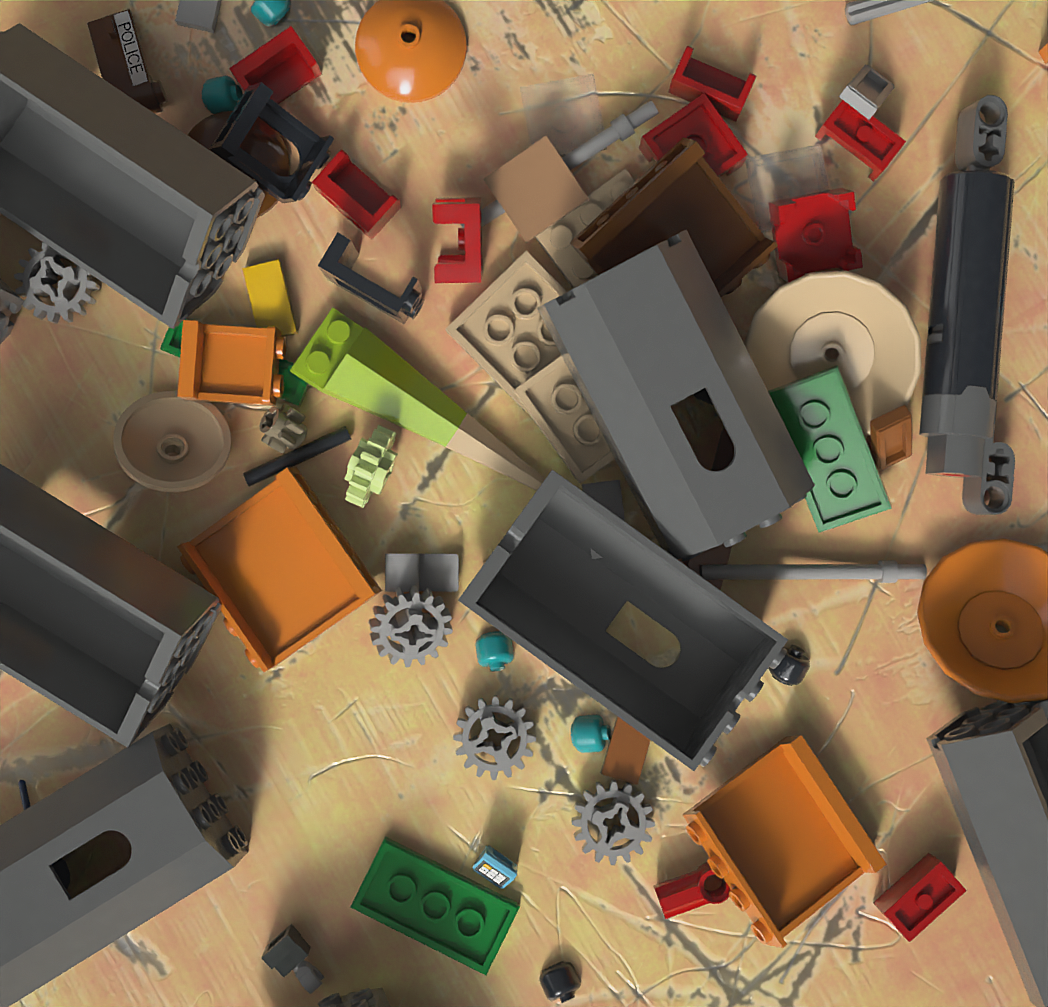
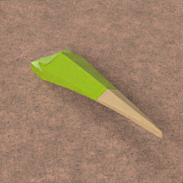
M333 307L290 370V372L322 393L425 437L536 491L545 480L544 477L366 327H361Z

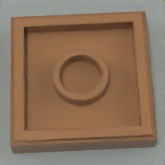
M546 135L484 178L485 183L526 243L589 200Z

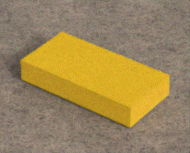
M277 259L242 268L256 327L268 328V326H276L281 331L282 337L298 334L280 260Z

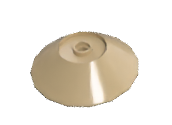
M846 270L810 272L779 287L755 312L744 341V345L767 391L838 365L865 436L871 434V420L904 404L908 405L921 374V337L907 306L882 283ZM834 347L838 349L840 354L836 359H829L825 355L826 349Z

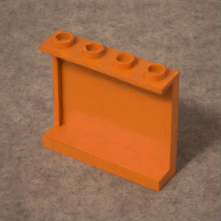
M287 467L275 476L276 480L191 541L177 546L182 553L180 559L184 567L191 574L197 575L204 585L202 588L219 598L218 603L221 604V612L225 616L223 622L233 636H239L247 648L245 649V654L254 667H260L263 673L274 668L382 592L297 467Z
M802 735L783 738L682 814L688 823L686 830L696 844L704 847L710 857L707 859L710 868L719 878H724L731 889L729 892L731 900L741 911L747 913L753 922L751 924L752 932L764 945L784 948L787 945L783 939L786 935L862 874L877 873L887 865Z

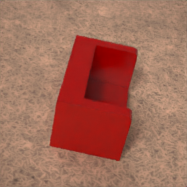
M292 26L229 68L244 92L248 86L262 82L274 91L270 99L277 104H280L322 75L318 63Z
M687 46L672 78L668 93L688 102H692L705 93L721 116L736 122L757 76L749 73L747 80H742L692 58L694 48Z
M843 99L815 135L821 141L827 134L870 167L873 171L868 178L873 182L907 142L874 116L868 120Z
M342 149L312 181L316 191L371 240L401 208L399 199L393 194L391 196L388 195L352 163L348 154Z
M928 853L876 899L873 904L908 942H911L967 890L940 860Z

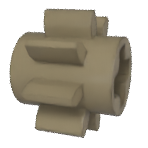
M286 403L283 404L281 410L277 407L270 408L263 415L260 422V431L265 434L261 441L280 453H284L286 447L291 450L298 448L307 435V427L302 424L306 416Z

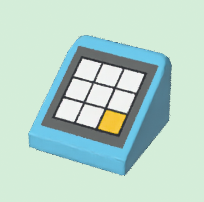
M486 846L473 864L472 869L498 888L503 889L515 879L518 867L517 864L491 846Z

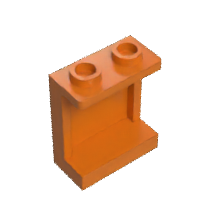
M183 320L177 396L192 401L276 406V398L282 397L284 389V377L278 374L279 359L284 360L286 356V337L281 336V331L276 326L253 328L210 325L195 320Z

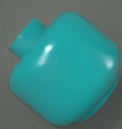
M254 0L255 2L251 6V13L264 25L270 27L276 25L291 9V1Z
M228 75L208 79L202 88L203 103L212 114L233 111L238 103L237 100H240L243 95L241 87L236 85L234 79Z
M501 631L485 633L475 642L479 665L490 667V671L504 670V664L511 663L514 659L512 639Z
M599 714L578 716L571 725L573 746L581 753L600 752L605 748L606 740L611 738L610 726L604 725V720Z

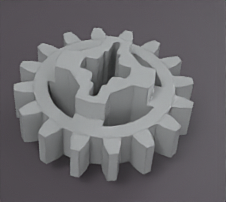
M42 242L43 251L41 252L33 248L28 249L32 259L29 262L20 259L18 263L25 268L24 273L14 274L15 279L23 282V286L15 290L16 294L27 297L22 306L28 310L34 309L33 315L41 320L47 315L48 321L54 324L58 323L60 315L65 321L73 322V312L75 311L85 316L87 313L83 305L86 302L95 304L96 300L90 296V293L101 288L100 285L92 281V278L95 276L75 264L77 266L75 268L71 266L65 268L60 258H68ZM60 275L63 279L58 281L57 276ZM58 281V288L52 287ZM39 296H50L55 306L44 304Z
M412 585L410 592L404 594L403 590L398 587L396 588L397 597L392 599L385 594L382 596L385 606L373 607L376 618L369 619V627L372 631L370 633L372 644L377 645L378 654L381 657L388 654L390 663L393 665L400 658L403 659L405 667H410L412 659H418V662L424 665L426 655L430 654L434 658L439 656L436 650L437 646H448L445 635L453 633L449 622L452 617L449 609L445 608L442 597L434 598L431 589L427 588L421 595L416 585ZM421 609H426L430 613H424L421 611Z
M494 695L490 705H487L483 698H479V709L474 710L472 707L467 706L465 712L469 717L468 720L458 718L456 722L459 727L463 728V732L453 735V740L463 743L462 746L456 749V755L466 754L468 758L464 763V767L467 769L473 764L478 766L476 774L478 777H481L485 770L490 771L492 780H496L498 771L501 770L504 771L508 778L512 777L511 766L515 765L522 770L525 764L521 757L523 755L532 757L533 750L526 745L536 741V735L527 733V730L534 725L533 720H522L526 709L521 707L514 711L512 709L513 699L511 698L507 700L505 705L499 704L498 695ZM493 712L505 714L512 718L514 722L512 721L507 724L495 718ZM480 718L482 725L480 734L469 739L473 723ZM494 728L497 733H506L501 738L500 746H495L493 741H484L489 736V729ZM521 736L517 751L510 757L507 748L511 740ZM480 752L488 753L494 756L496 762L483 760L477 754Z
M611 779L609 788L604 789L600 782H596L597 792L592 794L584 790L583 795L586 803L576 802L574 805L575 809L581 813V816L573 817L571 820L572 825L581 827L580 830L574 833V838L576 841L586 840L582 846V851L586 854L594 849V858L598 863L604 855L609 857L611 865H615L617 856L621 855L626 863L631 862L629 852L634 850L642 855L644 852L640 842L642 840L645 842L652 841L651 835L645 830L646 828L654 827L655 821L645 817V815L649 814L653 809L650 804H640L644 798L642 791H638L634 795L631 794V783L627 782L622 789H618L616 780ZM614 797L612 803L602 807L596 805L603 799ZM629 804L637 811L638 824L628 819L626 815ZM618 813L621 826L614 825L607 833L608 827L604 819H612ZM588 820L598 825L600 831L597 841L588 830ZM623 838L630 839L622 845L613 846L615 841Z

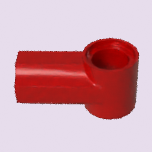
M708 862L700 865L697 870L654 885L665 919L709 903H723L730 897L729 892L731 889L724 878H722V884L718 889L709 891L704 888L703 885L706 878L715 874Z

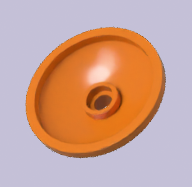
M379 0L365 13L356 33L355 53L363 76L380 94L400 102H422L439 96L456 81L466 59L467 44L463 25L455 11L443 0ZM407 33H412L416 36L415 40L411 43L404 42L402 38Z

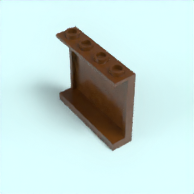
M684 137L570 242L582 259L599 276L687 230L720 297L734 292L741 285L742 278L752 269L759 268L765 264L771 256L770 253L778 245L775 241L763 235L702 157L705 152L697 141Z

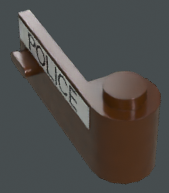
M130 9L88 22L87 25L102 79L154 114L163 112L162 104L168 102L161 81H153L148 72Z

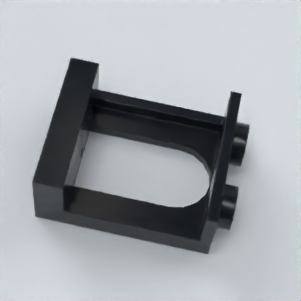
M262 82L248 86L209 150L256 181L259 187L281 203L300 201L311 188L312 182L309 180L315 170L322 168L329 159L331 151L328 149L334 138L330 135L325 137L318 136L270 99L274 91ZM258 117L292 142L297 148L300 163L292 175L279 176L240 148V145Z
M337 232L318 264L327 280L402 324H405L409 317L415 319L425 301L421 298L423 291L419 280L412 277L401 298L351 270L359 254L352 241Z

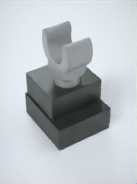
M292 924L266 946L261 959L271 969L275 967L283 977L293 970L301 985L310 994L322 984L321 980L324 978L322 973L310 962L304 960L309 955L311 946L301 937L299 931Z

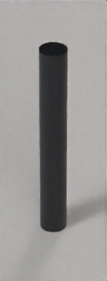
M346 426L243 473L245 481L249 487L280 473L287 467L298 465L352 440Z

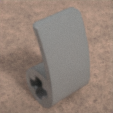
M385 554V592H396L398 587L403 592H410L412 585H416L418 592L425 591L427 588L431 589V591L456 592L459 588V556L457 554Z

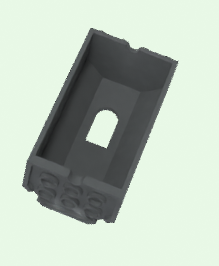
M19 23L4 32L0 31V213L174 329L216 293L223 282L221 277L228 270L232 261L236 263L244 252L265 197L264 192L257 188L259 185L256 181Z
M687 230L537 308L660 547L674 558H681L682 561H687L698 556L704 550L721 544L729 547L742 541L747 537L745 531L758 524L760 528H765L779 521L782 518L781 512L807 497L806 493L815 486ZM706 388L734 444V457L731 463L719 471H709L701 466L670 407Z
M0 464V669L128 748L166 706L174 694L173 690L182 679L184 673L187 674L196 661L222 608L221 604L218 603L219 598Z
M554 470L549 473L458 599L459 602L693 771L696 770L699 764L705 767L717 751V747L714 746L716 740L722 732L729 734L739 721L741 715L736 712V709L744 698L751 702L757 696L764 684L760 680L769 667L775 669L787 653V650L783 648L788 641L787 638ZM591 549L603 558L592 559ZM626 601L676 636L680 644V653L673 664L667 667L653 666L606 632V629Z
M1048 699L1020 703H1007L997 700V702L981 709L975 707L962 712L926 739L1029 999L1036 1007H1048Z
M168 724L149 733L128 748L123 749L0 825V1007L11 1006L234 868L248 853L245 848L248 842L244 833L238 826L233 827L225 815L228 813V809L222 797L218 793L211 796L206 789L204 782L208 780V775L199 761L193 762L186 750L189 747L188 742L178 728L173 729L172 725ZM114 830L124 834L130 841L132 848L129 862L115 873L76 897L71 898L51 864L105 831Z

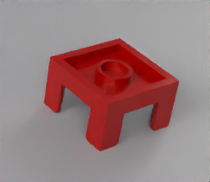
M705 93L644 134L639 145V150L650 163L653 158L656 162L661 159L683 137L697 141L705 152L702 157L718 177H721L723 174L729 176L742 167L748 156L746 150Z
M838 188L768 202L773 241L778 245L775 248V256L779 277L787 282H791L810 272L836 267L843 271L863 268L861 249L853 246L849 218V210H856L854 191Z
M481 197L436 198L435 203L432 204L433 222L435 224H464V228H458V251H465V254L440 255L438 263L434 266L435 283H481L483 276Z

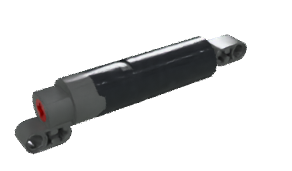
M987 95L963 108L960 112L955 149V163L960 171L948 173L940 180L919 435L928 437L925 474L964 478L962 491L963 505L967 511L975 515H996L1007 511L1012 501L1015 454L1012 448L1003 442L994 443L1015 186L1014 179H1011L1004 173L990 170V168L999 164L1003 159L1008 117L1004 101L995 95ZM980 112L984 115L985 122L981 119ZM986 490L988 491L990 496L988 505H986L984 501V494Z

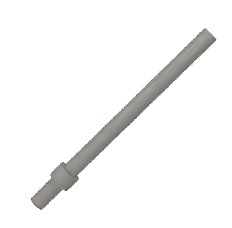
M650 100L629 115H620L610 122L612 126L562 157L569 170H572L618 139L624 141L635 134V128L659 114L656 106ZM498 200L482 209V227L505 213Z
M880 560L878 564L700 565V576L705 580L878 579L879 583H896L898 579H926L927 568L925 564H897L895 560Z

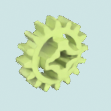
M378 425L377 429H374L371 438L368 440L362 438L358 447L350 458L344 478L350 484L346 492V501L364 508L373 492L379 495L382 493L393 471L395 459L398 453L391 450L397 433Z

